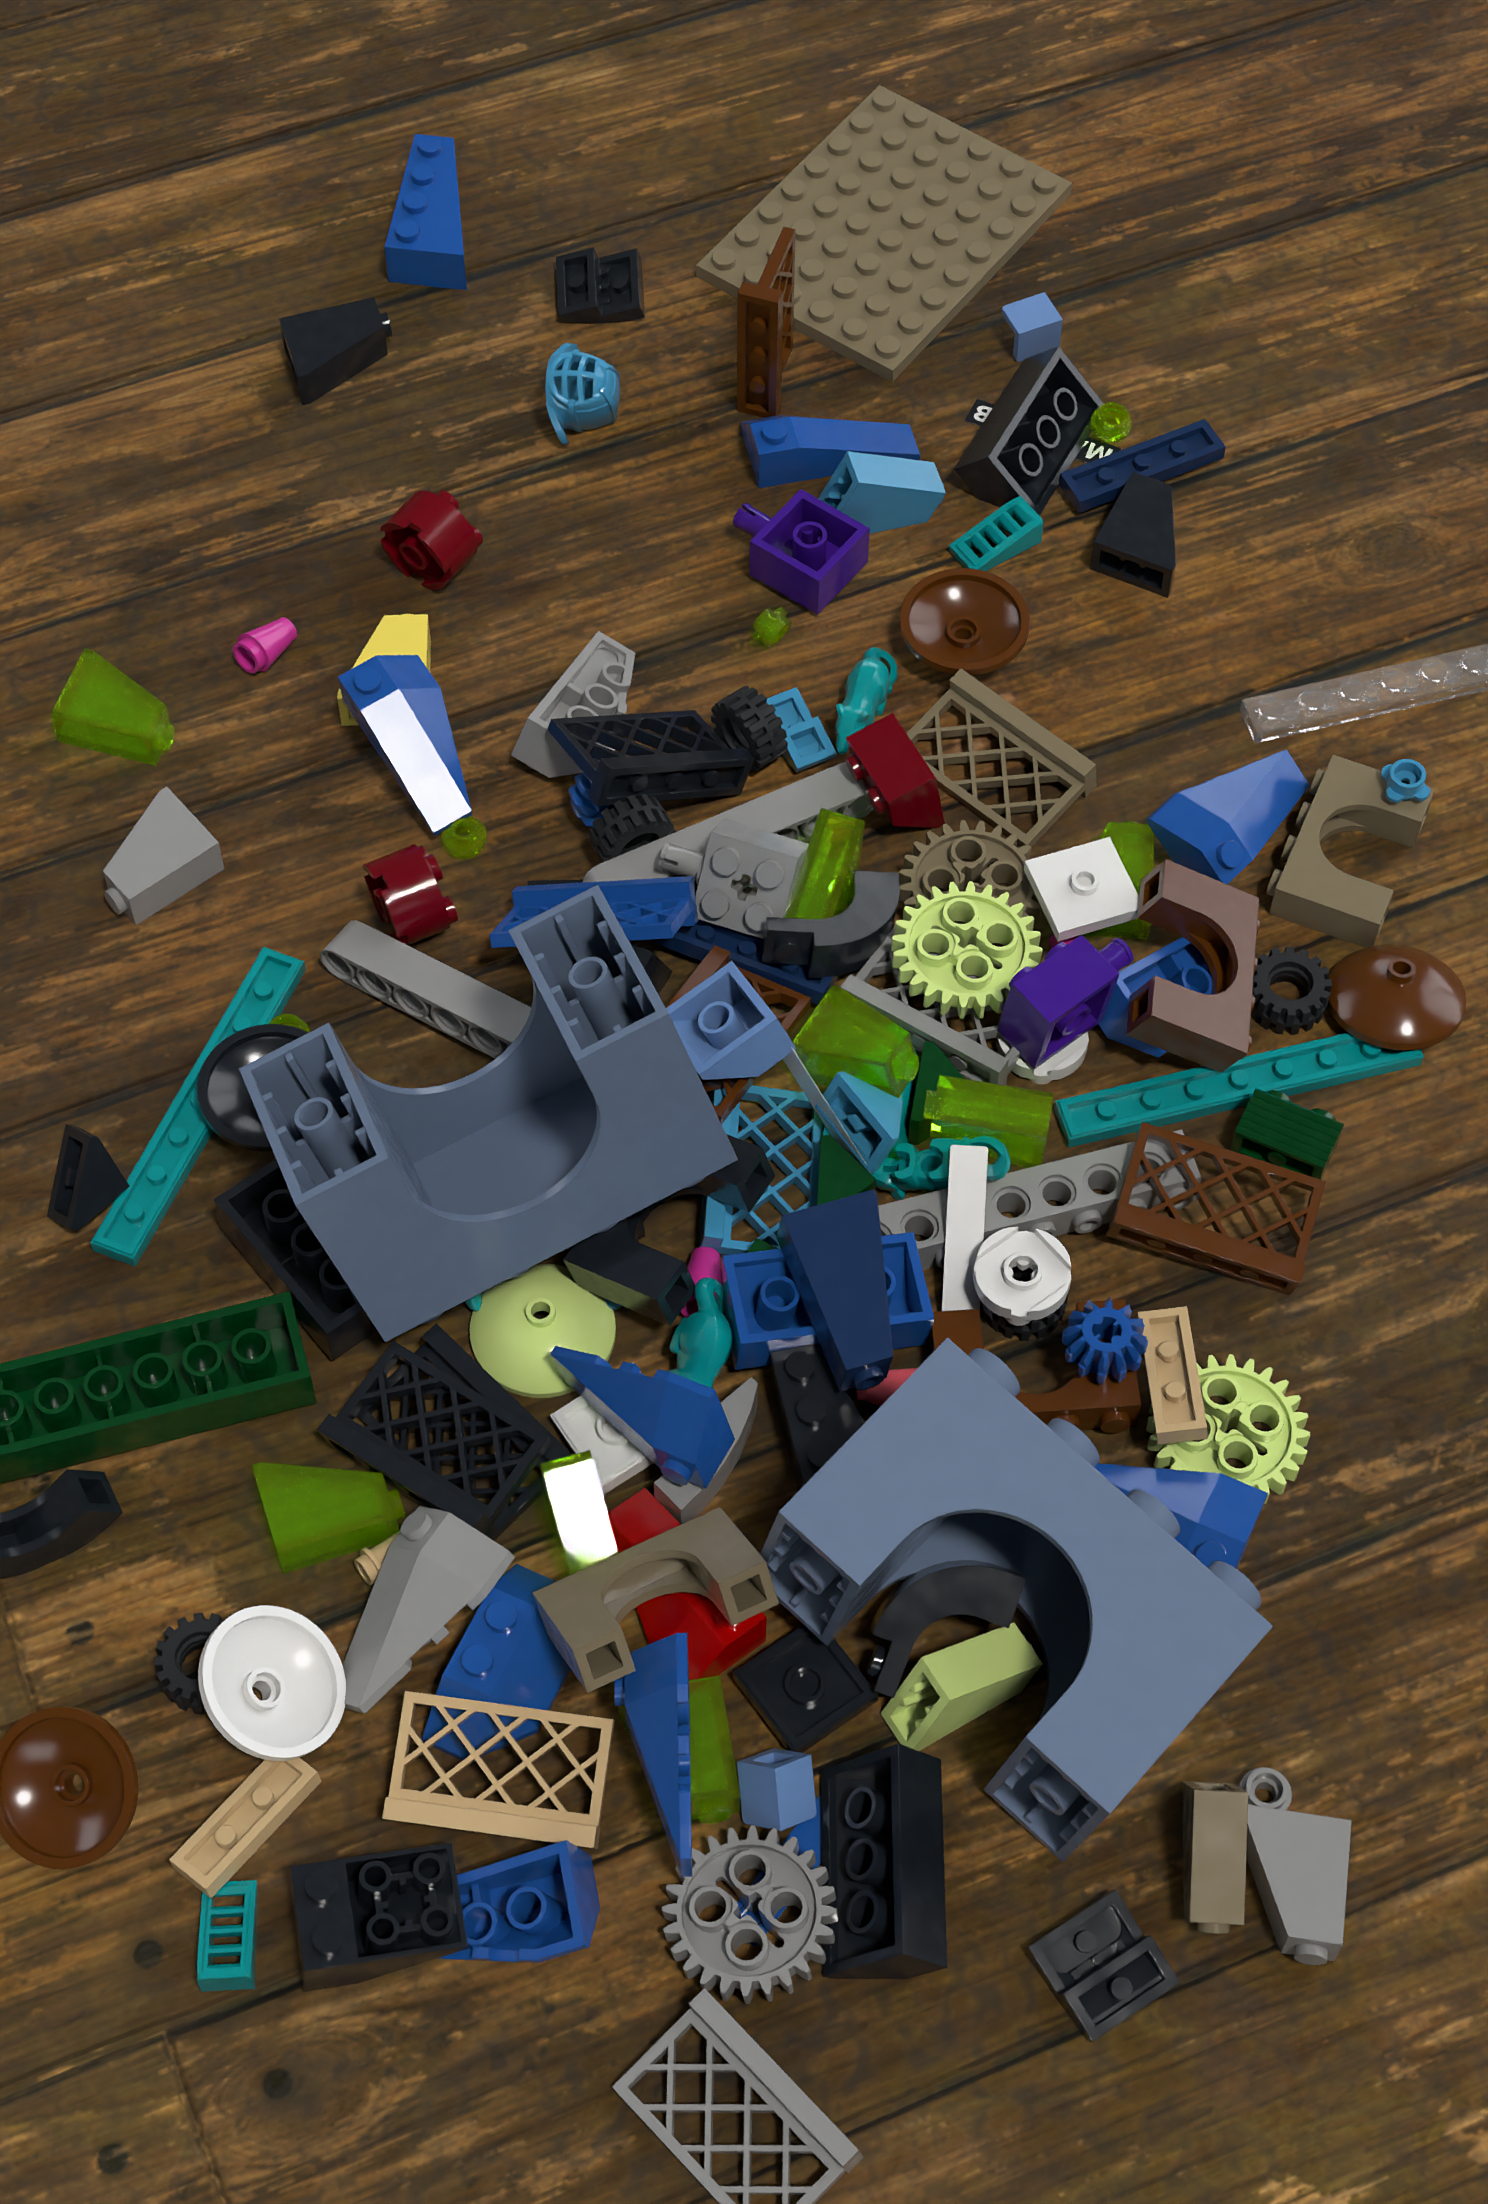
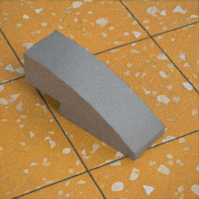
M752 1377L720 1402L735 1441L707 1488H702L690 1482L687 1485H680L671 1481L665 1475H662L654 1482V1497L681 1525L695 1519L706 1508L722 1488L741 1456L751 1432L758 1406V1383Z

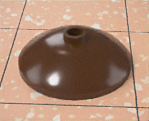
M948 569L925 577L908 592L900 610V631L908 649L928 666L950 674H956L960 669H963L970 675H977L1003 667L1020 653L1029 634L1030 616L1028 607L1021 594L1010 583L997 575L977 569Z
M1393 944L1363 948L1341 959L1332 969L1328 978L1332 979V988L1328 1002V1008L1332 1016L1348 1033L1371 1045L1393 1050H1416L1430 1047L1450 1037L1458 1029L1464 1017L1466 993L1460 979L1445 963L1420 949Z
M57 1706L38 1710L15 1723L0 1740V1834L8 1845L23 1858L34 1864L53 1869H69L100 1859L121 1841L130 1827L136 1811L139 1783L132 1753L120 1733L99 1715L72 1706ZM76 1774L80 1775L84 1782L81 1792L75 1788L73 1783Z

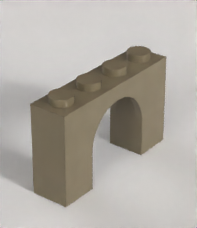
M1332 755L1326 771L1318 769L1309 792V794L1315 796L1312 804L1305 801L1302 804L1295 827L1301 829L1298 837L1289 835L1281 856V861L1286 862L1283 871L1275 869L1266 892L1267 895L1273 896L1269 914L1365 948L1374 946L1387 916L1394 890L1357 878L1337 869L1325 857L1320 844L1328 837L1340 832L1361 831L1414 848L1427 817L1435 789L1429 787V797L1424 801H1417L1412 798L1394 803L1385 796L1388 787L1386 781L1381 777V770Z
M720 1507L533 1592L547 1635L587 1693L636 1671L619 1623L630 1611L648 1600L678 1592L698 1593L709 1598L732 1626L779 1604L766 1561Z

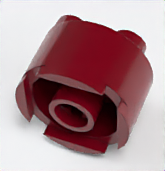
M425 490L416 491L380 528V532L385 531V536L380 540L382 547L392 563L408 578L413 573L424 578L425 580L420 585L430 590L442 589L476 554L478 547L483 543V537L479 530L469 524L458 510L459 504L457 500L445 490H440L437 494Z
M412 844L363 864V869L368 873V875L364 876L365 882L381 923L386 921L387 924L392 923L395 932L388 936L406 945H411L449 929L451 923L458 921L457 912L448 895L443 897L437 884L438 881L443 879L440 866L433 854L427 855L422 845Z

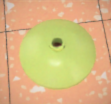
M536 1264L522 1275L507 1279L484 1291L481 1308L478 1312H472L469 1329L471 1347L477 1363L505 1390L531 1398H551L575 1391L561 1378L550 1355L555 1346L598 1355L608 1362L616 1338L614 1311L607 1306L604 1297L581 1288L576 1284L567 1267L554 1264ZM538 1311L549 1313L543 1319H537L533 1316Z

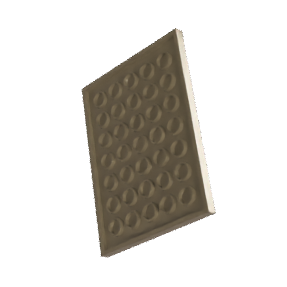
M879 85L696 265V277L737 298V293L743 281L758 284L783 227L796 229L793 329L893 382L1068 199L1072 192V182Z

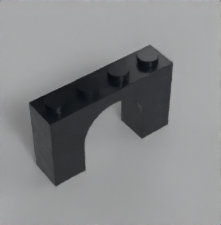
M726 1134L738 1158L737 1161L706 1176L696 1185L681 1189L619 1221L609 1230L594 1234L569 1247L568 1254L563 1260L576 1284L587 1291L671 1326L695 1292V1283L684 1261L638 1242L639 1232L645 1219L662 1203L674 1197L687 1194L705 1195L750 1213L775 1177L764 1149Z

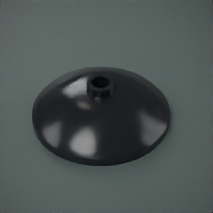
M282 1024L257 1025L230 1035L210 1052L198 1076L197 1097L205 1121L219 1137L243 1149L273 1151L239 1068L300 1038L308 1032Z

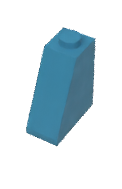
M847 451L818 499L869 527L870 533L928 522L938 505L943 501L946 492L934 462Z

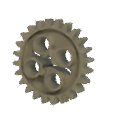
M961 820L959 831L956 832L945 823L943 824L941 837L929 830L926 833V845L915 841L913 843L912 855L905 854L903 869L899 872V901L904 902L903 910L905 906L915 908L916 896L918 894L930 900L931 890L934 886L947 890L942 892L947 894L950 882H954L960 892L966 891L969 881H973L975 891L978 893H982L987 885H992V897L996 899L1001 894L1008 892L1009 907L1022 903L1024 905L1022 917L1033 916L1035 920H1039L1041 905L1024 872L1025 861L1030 860L1031 846L1028 844L1017 848L1018 834L1016 833L1006 839L1002 838L1001 825L995 827L991 833L985 832L984 821H979L976 830H969L966 821ZM961 859H971L973 862H965ZM997 883H1007L1011 886H1000ZM954 921L957 924H965L962 921ZM993 943V944H992V945H995V946H997V947H1002V944H1000V943Z

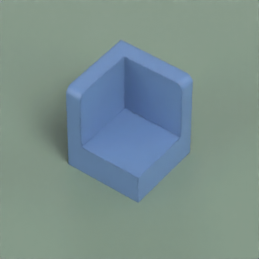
M1045 292L1002 307V316L1015 334L1013 356L1017 362L1055 347H1060L1063 319Z
M772 1748L737 1761L742 1820L745 1824L768 1829L775 1828L782 1831L816 1816L811 1754Z

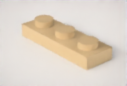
M1187 1306L1138 1312V1319H1143L1145 1325L1142 1335L1146 1336L1148 1340L1146 1352L1143 1354L1157 1445L1208 1439L1207 1423Z
M300 1758L286 1761L264 1760L169 1859L174 1870L211 1899L322 1782L318 1771Z

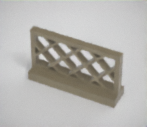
M960 669L949 680L950 689L907 732V735L913 744L918 740L937 739L938 755L922 757L936 777L939 788L994 828L1001 825L1002 833L1005 836L1009 837L1014 833L1018 834L1017 844L1020 847L1028 844L1032 847L1080 795L1086 798L1097 786L1096 764L966 671ZM951 706H954L966 715L967 725L940 727V717ZM971 719L977 724H971ZM991 733L999 739L1000 749L974 751L972 735ZM968 736L969 752L943 754L941 738ZM1004 743L1011 748H1005ZM1025 757L1033 763L1034 773L1007 776L1006 759ZM1001 759L1002 776L976 778L975 762ZM970 762L971 779L952 781L944 775V765ZM939 765V771L935 769L933 766ZM1038 767L1044 772L1038 773ZM1058 781L1068 788L1061 798L1041 800L1040 783ZM1035 784L1036 801L1009 802L1008 786ZM1004 788V804L985 805L978 800L977 789ZM966 790H972V795ZM1043 810H1048V811L1045 813V815L1042 816V811H1043ZM1037 811L1038 822L1027 834L1011 824V813ZM1000 814H1006V819L1000 816Z

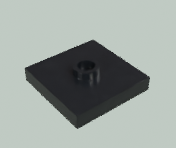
M804 1624L733 1671L734 1681L788 1751L805 1752L878 1702L876 1691H874L873 1687L835 1638L827 1646Z

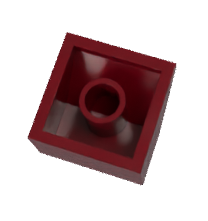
M893 713L846 737L850 753L845 758L846 765L857 782L862 779L865 781L869 788L866 790V795L877 814L885 812L893 826L939 828L945 824L936 777Z

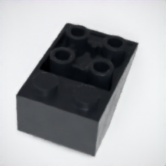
M452 1842L290 1866V1896L303 1992L358 1984L468 1949Z

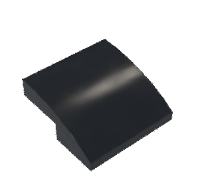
M594 247L556 257L558 316L561 321L599 324L645 318L642 259L637 248L601 258L598 257Z
M1116 1889L1107 1892L1024 1947L1025 1952L1047 1986L1089 2042L1095 2041L1180 1983L1152 1936H1144Z

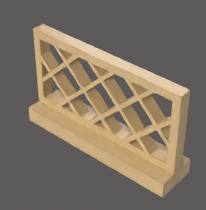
M405 1691L389 1796L385 1798L382 1819L551 1843L567 1840L575 1846L598 1849L601 1831L600 1820L615 1720ZM416 1704L436 1706L449 1723L425 1743L412 1726ZM446 1708L465 1710V1712L454 1720ZM476 1712L487 1713L501 1732L476 1750L459 1725ZM498 1715L516 1717L518 1719L506 1727ZM528 1719L541 1721L553 1737L551 1741L530 1757L526 1755L511 1734ZM550 1722L570 1726L558 1734ZM580 1726L601 1729L598 1752L580 1764L563 1740ZM454 1730L471 1755L446 1773L429 1748ZM412 1737L418 1748L408 1755L410 1738ZM506 1737L523 1762L498 1780L481 1755ZM558 1744L575 1767V1770L550 1788L533 1763ZM421 1754H424L441 1778L424 1791L403 1789L406 1766ZM474 1761L478 1763L493 1784L475 1799L463 1797L451 1780V1778ZM597 1761L593 1782L585 1770ZM528 1767L545 1793L528 1806L517 1805L503 1786ZM578 1775H581L592 1790L589 1814L568 1812L555 1794ZM446 1784L454 1796L433 1792ZM498 1791L506 1803L488 1801L486 1799ZM550 1798L558 1810L539 1808L538 1806Z

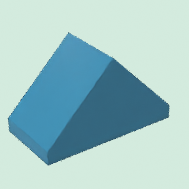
M844 1071L837 1072L823 1093V1096L864 1161L817 1104L815 1107L869 1173L876 1172L899 1139L903 1100Z

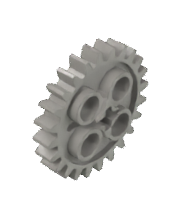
M753 1825L748 1830L746 1840H739L733 1828L728 1829V1843L722 1846L712 1835L707 1837L710 1848L709 1853L704 1855L692 1848V1861L694 1863L692 1877H681L678 1866H676L677 1876L683 1884H668L666 1886L668 1897L677 1902L662 1906L664 1918L674 1922L664 1928L667 1941L677 1942L671 1948L674 1960L682 1961L688 1959L683 1967L685 1976L688 1979L703 1972L700 1980L702 1990L705 1988L709 1991L717 1982L720 1983V1992L724 2001L729 2000L735 1988L741 1989L745 2004H750L754 1989H762L767 2001H773V1986L779 1983L789 1994L793 1993L794 1989L791 1979L793 1975L798 1974L803 1979L810 1981L812 1975L807 1962L812 1960L817 1963H825V1952L818 1943L832 1944L835 1942L834 1931L825 1926L826 1924L838 1922L837 1909L826 1906L836 1900L834 1887L822 1886L829 1879L826 1867L812 1869L816 1862L815 1853L812 1849L797 1856L799 1844L798 1839L794 1836L781 1846L779 1844L778 1831L775 1828L769 1832L765 1841L759 1840L756 1827ZM755 1868L765 1872L764 1878L755 1885L749 1886L739 1882L742 1873L749 1869ZM721 1880L725 1881L750 1912L754 1913L759 1910L763 1926L776 1938L784 1942L783 1947H775L768 1940L763 1929L751 1916L746 1915L742 1918L737 1901L726 1891L717 1887V1883ZM710 1905H720L726 1909L724 1915L717 1921L706 1922L699 1918L703 1909ZM785 1906H795L802 1910L799 1918L791 1923L779 1922L775 1919V1915ZM753 1942L762 1946L760 1954L752 1960H741L735 1956L737 1949L744 1943Z

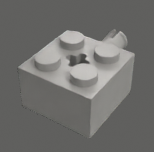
M723 819L711 831L704 854L673 845L671 842H666L660 855L664 860L659 861L658 869L685 877L693 876V879L696 880V885H698L695 897L699 920L763 939L766 917L792 918L810 844ZM745 875L751 877V885L748 883V879L744 877Z

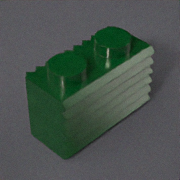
M1255 1088L1236 1127L1230 1150L1322 1180L1338 1146L1344 1124L1336 1121L1335 1117L1326 1110L1319 1108L1309 1110L1292 1103L1291 1099L1282 1092L1274 1090L1265 1092Z

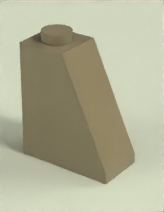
M1182 1781L1184 1916L1189 1922H1196L1197 1931L1230 1933V1924L1244 1925L1248 1792L1236 1784Z

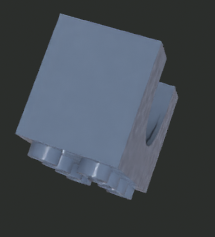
M598 885L508 930L532 977V1007L524 1027L512 1044L495 1060L473 1074L447 1084L427 1088H400L380 1083L368 1077L356 1067L330 1023L239 1068L295 1206L385 1342L420 1324L435 1320L443 1312L507 1279L522 1275L532 1266L594 1234L609 1230L619 1221L681 1189L696 1185L706 1176L738 1160L668 1011Z
M947 1337L778 1512L760 1555L766 1561L778 1601L827 1646L878 1593L888 1586L909 1578L933 1565L949 1561L976 1560L1005 1567L1021 1573L1027 1579L1017 1608L1030 1622L1043 1650L1047 1669L1046 1699L1037 1725L1023 1739L983 1790L1060 1861L1064 1862L1116 1808L1273 1625L1256 1611L1262 1604L1261 1596L1253 1583L1244 1574L1222 1561H1213L1206 1567L1175 1539L1180 1533L1179 1523L1173 1513L1159 1499L1140 1489H1133L1126 1496L1094 1468L1100 1461L1098 1451L1091 1440L1080 1429L1060 1418H1054L1046 1425L1015 1397L1020 1392L1019 1382L1014 1373L1002 1360L981 1348H975L967 1355Z

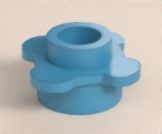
M1401 759L1393 765L1389 764L1383 767L1381 777L1386 781L1388 787L1385 796L1391 802L1399 803L1402 800H1410L1412 798L1417 801H1424L1429 797L1430 788L1424 783L1426 771L1419 762L1412 759Z

